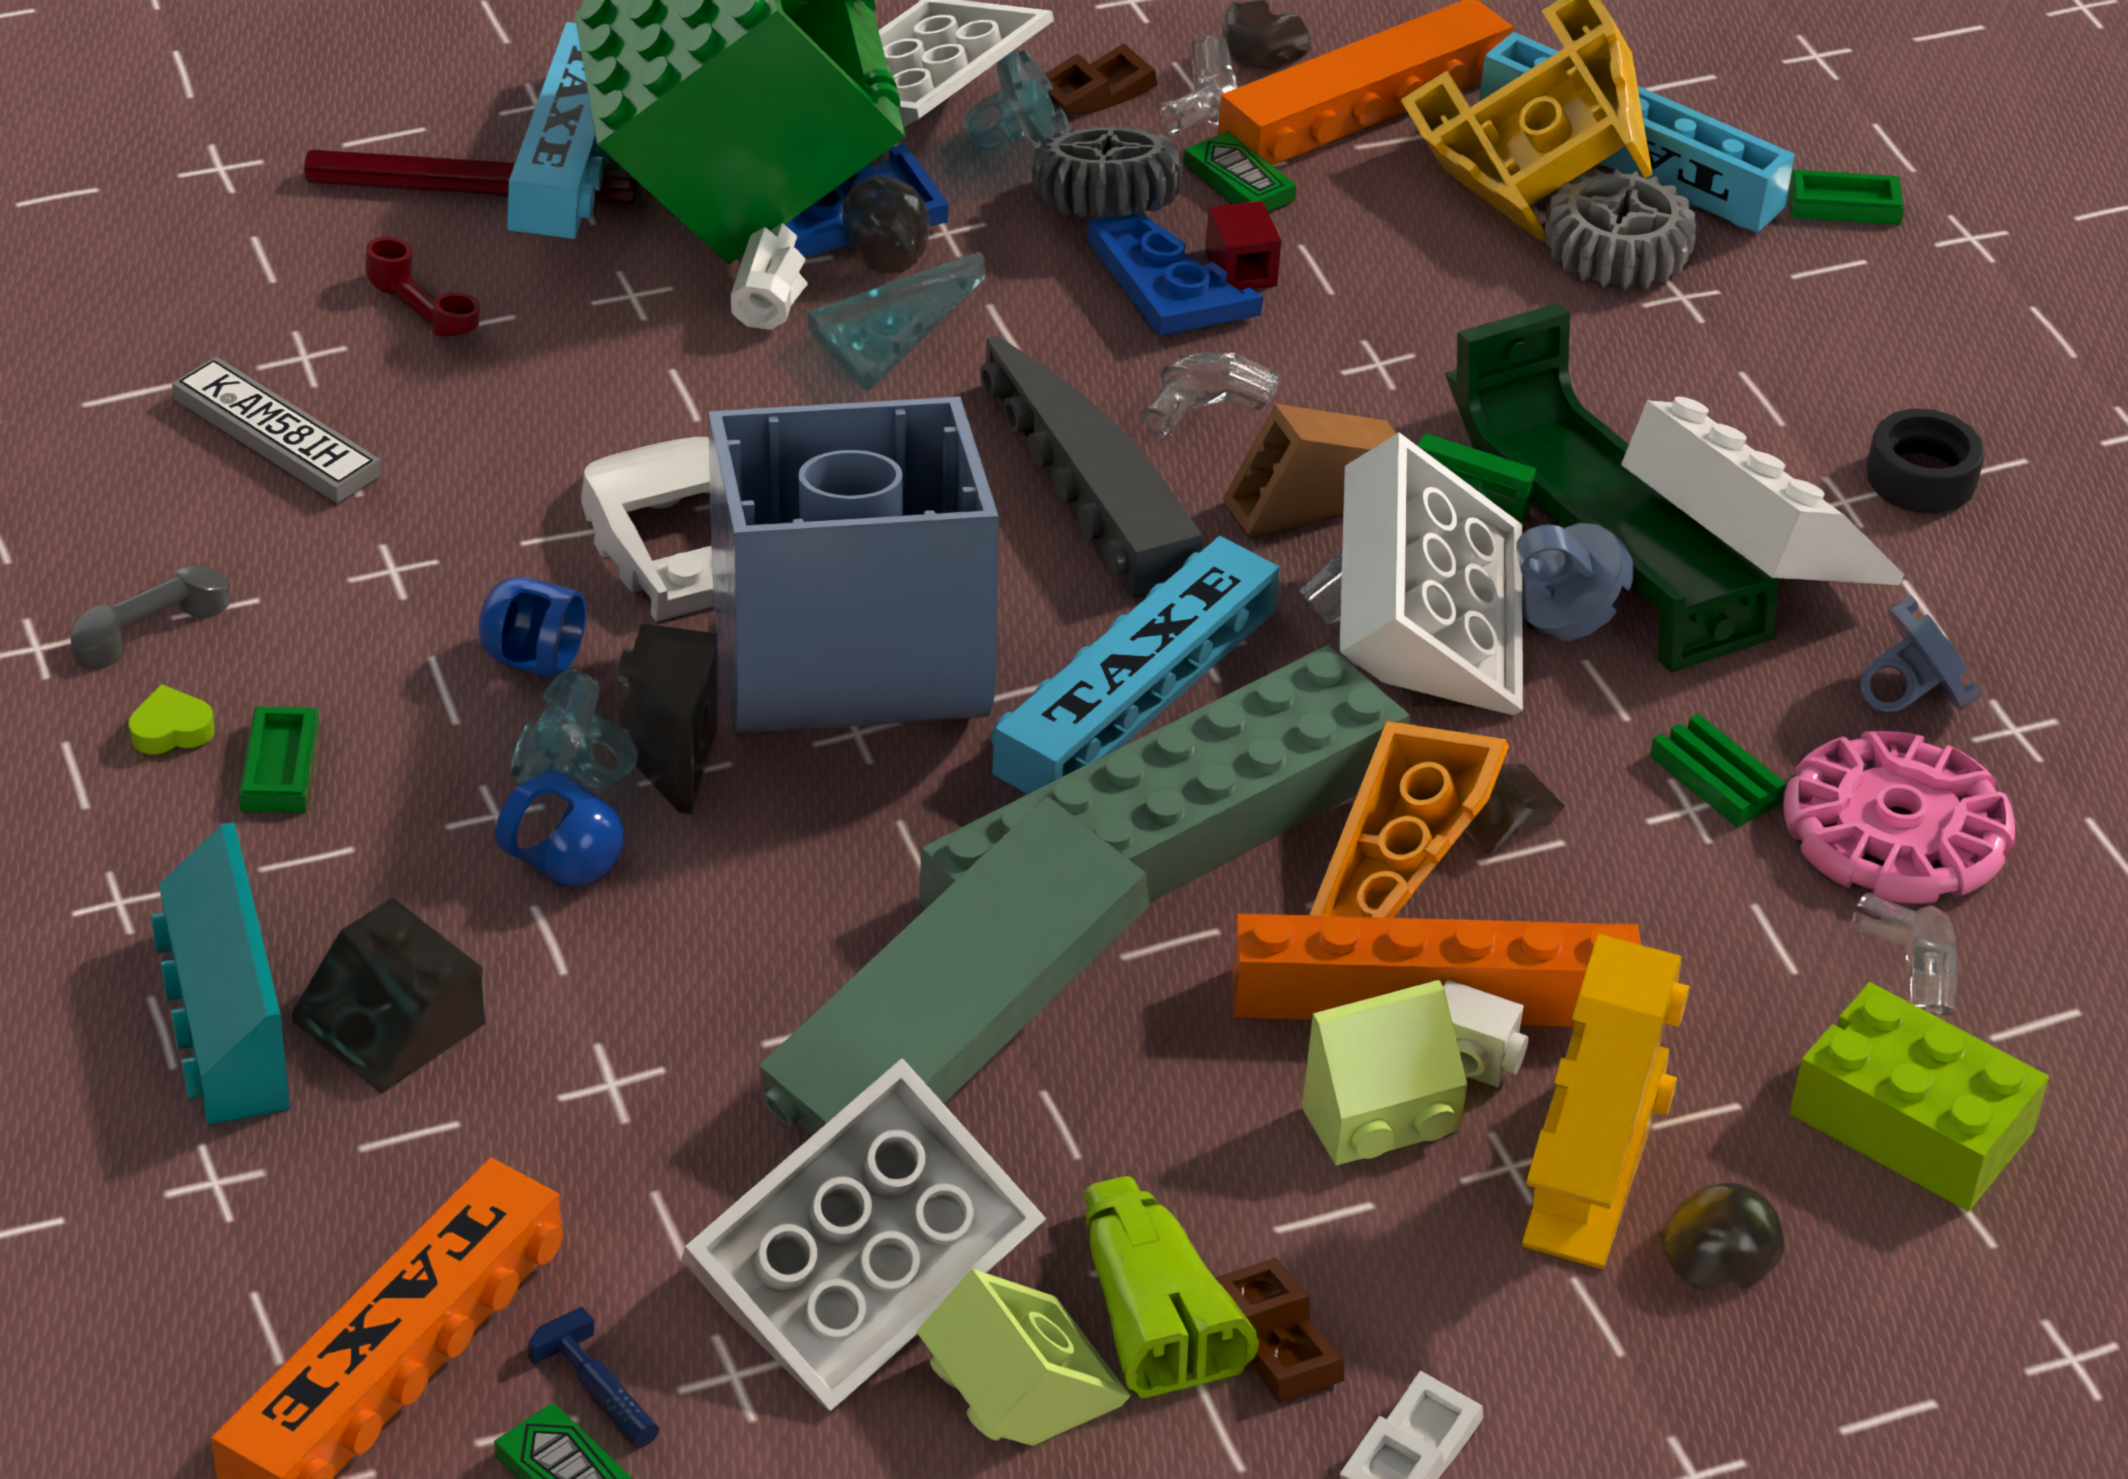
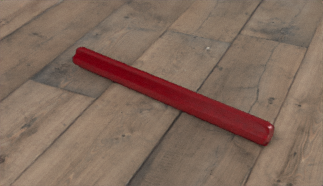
M309 150L304 161L305 179L310 183L508 195L509 179L515 163ZM604 168L602 186L600 191L595 190L594 201L632 203L635 201L637 194V180L626 170Z

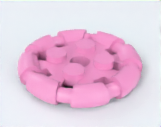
M1865 731L1860 739L1849 741L1846 737L1842 736L1814 749L1801 760L1795 769V777L1789 779L1784 792L1785 823L1791 837L1802 841L1801 853L1816 869L1834 882L1848 889L1854 883L1874 890L1873 898L1884 901L1925 904L1935 903L1939 898V894L1948 892L1957 898L1966 895L1985 885L1997 875L2005 864L2004 855L2011 852L2015 839L2013 809L2006 794L1995 790V778L1981 764L1962 751L1950 745L1942 749L1924 742V736L1898 731ZM1864 763L1869 768L1868 770L1863 771ZM1902 807L1913 814L1901 815L1892 812L1890 809ZM1835 823L1837 824V825H1835V826H1830V827H1826V828L1823 827V826H1825V825H1830V824H1835ZM1867 854L1878 860L1885 861V863L1881 866L1863 858ZM1936 860L1941 864V868H1933Z

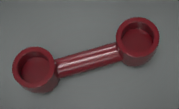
M380 237L371 240L367 244L365 271L370 282L380 291L398 296L432 325L433 335H460L475 330L479 326L481 305L476 298L460 292L444 293L435 298L410 277L412 247L407 242L394 237Z

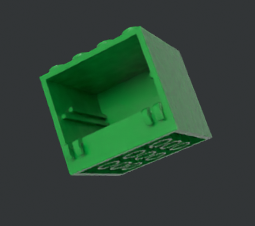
M585 0L574 14L597 145L730 265L744 255L750 235L763 227L772 230L781 223L785 225L906 137L898 108L901 106L896 81L892 73L889 72L874 11H876L875 0Z

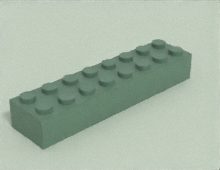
M1326 645L921 847L919 904L926 909L1046 796L1054 800L1146 872L1150 903L1357 795L1386 721L1409 724L1410 714L1333 648Z

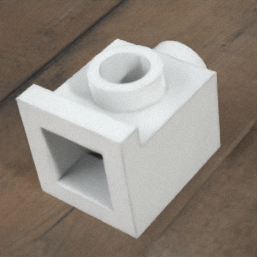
M1447 979L1443 987L1447 996L1465 1076L1498 1088L1506 1072L1514 1075L1517 1074L1526 1053L1529 1037L1519 1033L1524 1005Z

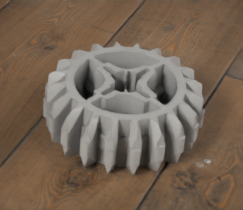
M1617 168L1611 174H1603L1599 170L1593 169L1590 177L1579 175L1571 183H1564L1559 188L1558 193L1552 196L1551 204L1547 207L1544 234L1546 236V246L1551 248V259L1563 262L1564 272L1580 273L1581 282L1593 279L1601 282L1602 288L1608 284L1620 285L1624 291L1627 290L1629 285H1638L1643 289H1648L1652 281L1666 284L1670 275L1681 274L1683 265L1688 262L1689 255L1694 249L1696 237L1695 212L1689 209L1688 198L1677 196L1675 186H1661L1659 177L1655 176L1645 179L1639 176L1638 171L1631 175L1622 174Z

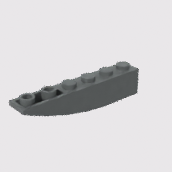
M999 336L987 338L986 363L980 367V379L985 394L989 398H995L1004 411L1010 430L1013 433L1018 432L1028 446L1034 465L1037 468H1043L1053 482V487L1059 501L1062 504L1067 503L1078 518L1083 536L1087 540H1093L1102 553L1110 575L1120 579L1132 598L1148 595L1155 585L1165 583L1178 572L1190 555L1195 552H1201L1203 534L1152 463L1120 427L1082 393L1046 366Z

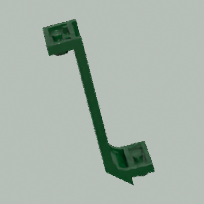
M1559 303L1457 332V369L1444 374L1472 447L1536 468V476L1531 484L1534 487L1531 499L1565 528L1578 523L1598 524L1612 532L1626 546L1633 560L1632 585L1660 608L1658 661L1670 672H1674L1774 639L1778 578L1769 576L1623 467L1621 464L1629 444L1586 410L1579 402L1569 376L1570 312Z

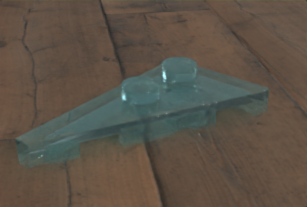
M980 252L809 311L808 331L865 391L872 389L986 278L985 257Z

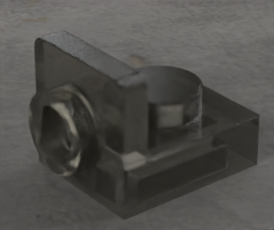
M1524 763L1502 764L1489 800L1464 831L1485 853H1497L1517 827L1551 825L1565 805Z

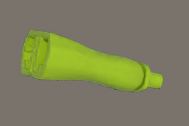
M1129 1176L1097 1182L1087 1187L1083 1198L1088 1207L1085 1217L1090 1231L1089 1244L1091 1256L1106 1301L1114 1344L1128 1389L1138 1393L1140 1398H1148L1238 1376L1242 1373L1245 1366L1255 1358L1258 1351L1259 1341L1256 1330L1233 1298L1205 1266L1174 1215L1166 1207L1157 1204L1155 1197L1150 1192L1140 1191L1135 1179Z

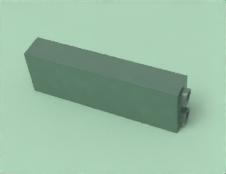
M1046 796L759 1065L766 1093L763 1096L765 1105L784 1125L792 1127L797 1123L813 1136L901 1058L906 1061L943 1104L946 1103L1149 908L1146 872L1054 800Z

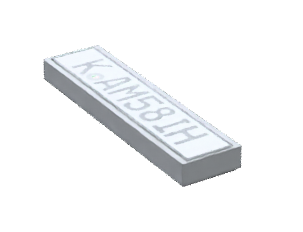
M217 356L172 383L174 400L337 504L382 476L381 460Z

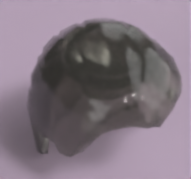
M1265 0L1234 1L1226 11L1222 26V37L1229 56L1239 67L1256 75L1275 73L1299 62L1311 50V37L1308 29L1296 13L1274 14L1269 11V4Z
M875 175L857 183L847 194L843 202L842 225L844 235L848 242H851L860 250L864 262L869 269L875 270L880 274L896 271L903 272L911 264L917 263L919 257L923 256L924 251H926L929 235V214L924 199L912 186L898 178Z
M1732 1182L1717 1183L1703 1187L1685 1198L1667 1219L1659 1234L1663 1241L1664 1253L1668 1256L1669 1263L1674 1268L1675 1273L1680 1275L1689 1285L1702 1291L1723 1281L1736 1282L1740 1288L1751 1287L1776 1267L1782 1258L1785 1247V1237L1779 1215L1766 1197L1750 1187Z

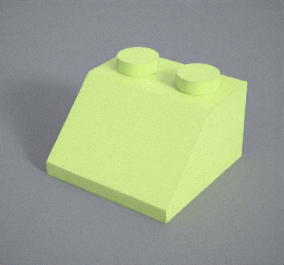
M1439 980L1313 1013L1302 1109L1335 1166L1362 1158H1375L1387 1151L1423 1141L1439 1140L1448 1134L1460 1131L1468 1084L1446 992Z
M971 1269L916 1331L933 1354V1357L930 1359L933 1370L946 1383L959 1390L970 1405L966 1411L970 1421L980 1432L993 1440L998 1441L1003 1437L1034 1446L1121 1407L1131 1396L1056 1296L975 1269Z

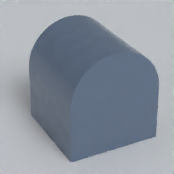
M961 397L708 411L714 611L722 692L731 734L988 717L994 702L997 670L999 515Z

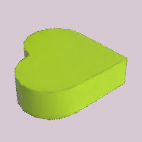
M161 684L129 718L131 744L139 752L149 755L168 752L175 746L182 748L202 746L210 741L215 734L213 710L206 702Z

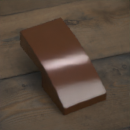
M1124 43L1090 64L1077 53L1034 79L1036 88L1065 114H1083L1110 108L1135 98L1158 85L1155 69Z
M1277 1258L1215 1277L1256 1330L1259 1341L1258 1351L1255 1358L1250 1362L1279 1403L1344 1381V1358L1310 1319L1309 1295Z

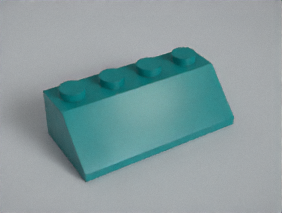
M235 822L221 824L159 884L162 912L150 914L156 953L169 952L171 958L160 961L166 1000L180 999L181 1004L180 1008L170 1009L177 1050L191 1049V1057L181 1058L188 1099L201 1097L207 1125L290 1110L281 1014Z

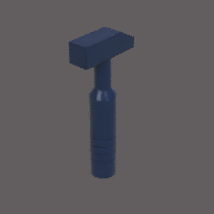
M581 1306L539 1326L528 1342L529 1360L536 1364L561 1352L577 1370L578 1381L633 1444L639 1448L650 1444L659 1433L658 1425L600 1360L591 1359L578 1345V1343L594 1335L595 1320Z

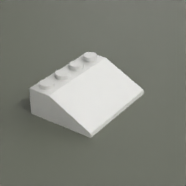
M921 0L879 29L889 72L895 78L901 106L898 108L903 127L920 119L1054 21L1052 11L965 0Z
M1675 397L1673 402L1647 400L1621 465L1769 576L1784 579L1900 585L1904 573L1844 514L1823 500L1825 493L1820 488L1806 481L1794 479L1783 471L1785 464L1781 460L1767 453L1755 451L1746 445L1747 437L1742 432L1730 426L1714 422L1707 416L1709 410L1703 404L1686 397Z
M1399 432L1345 466L1340 653L1352 664L1360 666L1382 683L1514 716L1523 711L1522 573L1516 551L1517 541L1522 535V524Z
M901 1058L689 1242L684 1248L681 1260L727 1313L830 1413L918 1335L916 1331L971 1269L987 1273L1038 1228L1046 1218L906 1061Z

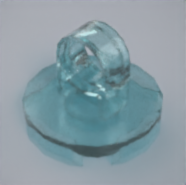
M1018 49L1010 52L997 62V73L1002 90L976 104L968 112L964 121L966 132L977 146L985 152L999 150L1024 136H1027L1037 148L1040 146V142L1047 138H1052L1058 132L1070 133V127L1063 107L1054 111L1052 101L1047 93L1054 88L1037 61L1026 50L1019 52ZM997 120V122L994 125L986 129L992 122Z
M569 667L560 673L548 686L540 699L549 705L543 711L536 724L527 720L515 747L510 766V774L516 777L514 781L523 784L534 777L549 772H564L591 787L610 789L633 770L637 763V750L633 740L620 727L594 714L600 692L598 680ZM598 743L611 750L617 762L616 769L604 768L597 762L592 752V744Z

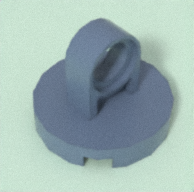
M1578 523L1566 528L1555 525H1540L1527 530L1517 541L1516 551L1522 573V617L1542 635L1553 634L1560 641H1572L1591 635L1609 622L1616 614L1617 610L1612 606V603L1619 596L1622 586L1627 591L1630 590L1633 582V560L1626 546L1612 532L1598 524Z
M1909 595L1888 609L1889 616L1903 640L1873 660L1865 668L1860 679V694L1864 703L1879 713L1894 714L1905 709L1937 686L1957 709L1963 710L1982 696L1981 690L1974 681L1964 687L1960 681V674L1968 670L1967 666L1928 613L1919 620H1916L1912 614L1917 611L1919 606L1917 601ZM1893 668L1903 674L1906 680V691L1900 700L1893 703H1885L1873 696L1870 689V680L1877 670Z

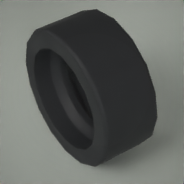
M1915 408L1894 412L1879 422L1873 434L1866 465L1868 482L1879 496L1904 509L1922 513H1942L1958 509L1972 499L1977 488L1985 456L1983 441L1972 426L1954 415L1934 409ZM1904 453H1925L1941 458L1952 465V467L1943 469L1924 468L1911 464L1898 455Z

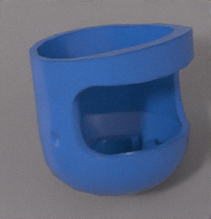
M515 577L504 579L490 591L481 608L478 624L481 645L485 652L496 662L554 680H560L564 678L575 660L582 643L587 612L585 597L580 591L533 578Z
M549 772L519 785L505 801L498 816L495 831L499 848L509 855L536 867L554 882L569 888H583L600 881L617 862L623 850L625 840L623 822L619 814L604 800L563 772ZM551 793L560 796L568 802V807L562 820L540 844L527 849L518 848L516 837L519 824L526 809L536 797Z

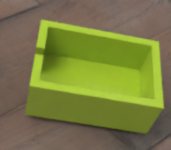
M1869 981L1839 1015L1837 1026L1832 1024L1801 1059L1789 1114L1969 1212L2034 1132L2050 1076Z

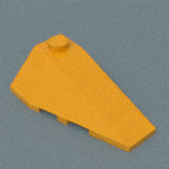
M1386 721L1309 915L1394 918L1489 800L1509 748L1507 740Z

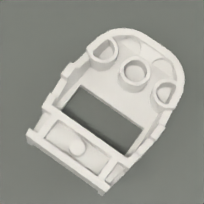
M709 437L683 438L624 451L598 459L590 463L584 470L581 504L586 520L592 522L595 531L594 545L602 558L610 556L619 567V578L631 593L644 590L650 596V615L656 622L714 607L711 546L652 561L627 512L645 507L668 508L677 504L684 497L704 492L710 494Z

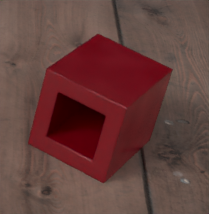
M1263 201L1209 207L1205 254L1209 263L1213 262L1227 272L1226 282L1239 291L1249 287L1257 289L1277 286L1282 240Z

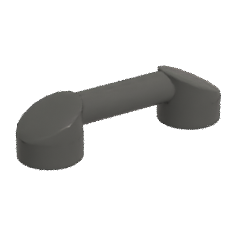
M192 564L183 565L177 569V576L113 606L98 605L90 608L78 618L71 631V647L74 660L87 668H104L116 663L123 654L122 629L179 602L181 608L186 613L195 617H211L220 614L230 604L228 580L219 572L208 567Z

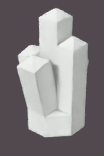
M783 223L772 230L763 227L750 235L730 295L731 314L747 327L773 330L786 322L791 305L808 285L799 273L806 259L794 247L797 235Z

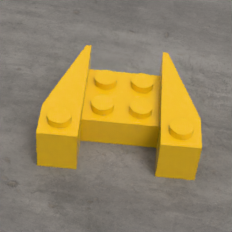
M1557 0L1543 9V15L1564 49L1470 107L1448 71H1445L1401 99L1421 136L1444 171L1542 243L1546 241L1545 230L1530 206L1560 188L1564 183H1568L1626 147L1644 178L1646 179L1652 175L1632 52L1601 0Z
M1598 934L1574 1010L1572 1038L1566 1057H1561L1554 1081V1085H1556L1543 1130L1540 1131L1526 1181L1527 1186L1534 1187L1533 1209L1522 1241V1247L1604 1270L1654 1115L1668 1116L1677 1084V1077L1666 1074L1669 1049L1661 1047L1660 1044L1666 1024L1679 1027L1685 1011L1690 986L1678 983L1682 956Z

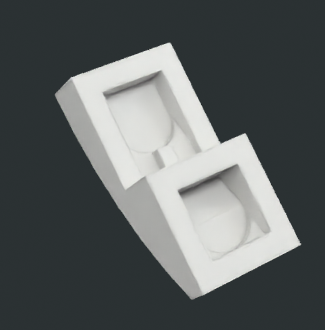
M1420 1370L1387 1420L1381 1416L1378 1417L1341 1471L1340 1479H1438L1455 1459L1484 1418L1483 1406Z

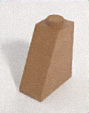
M1274 404L1226 491L1223 501L1247 535L1256 537L1343 515L1345 466L1397 433L1387 420Z

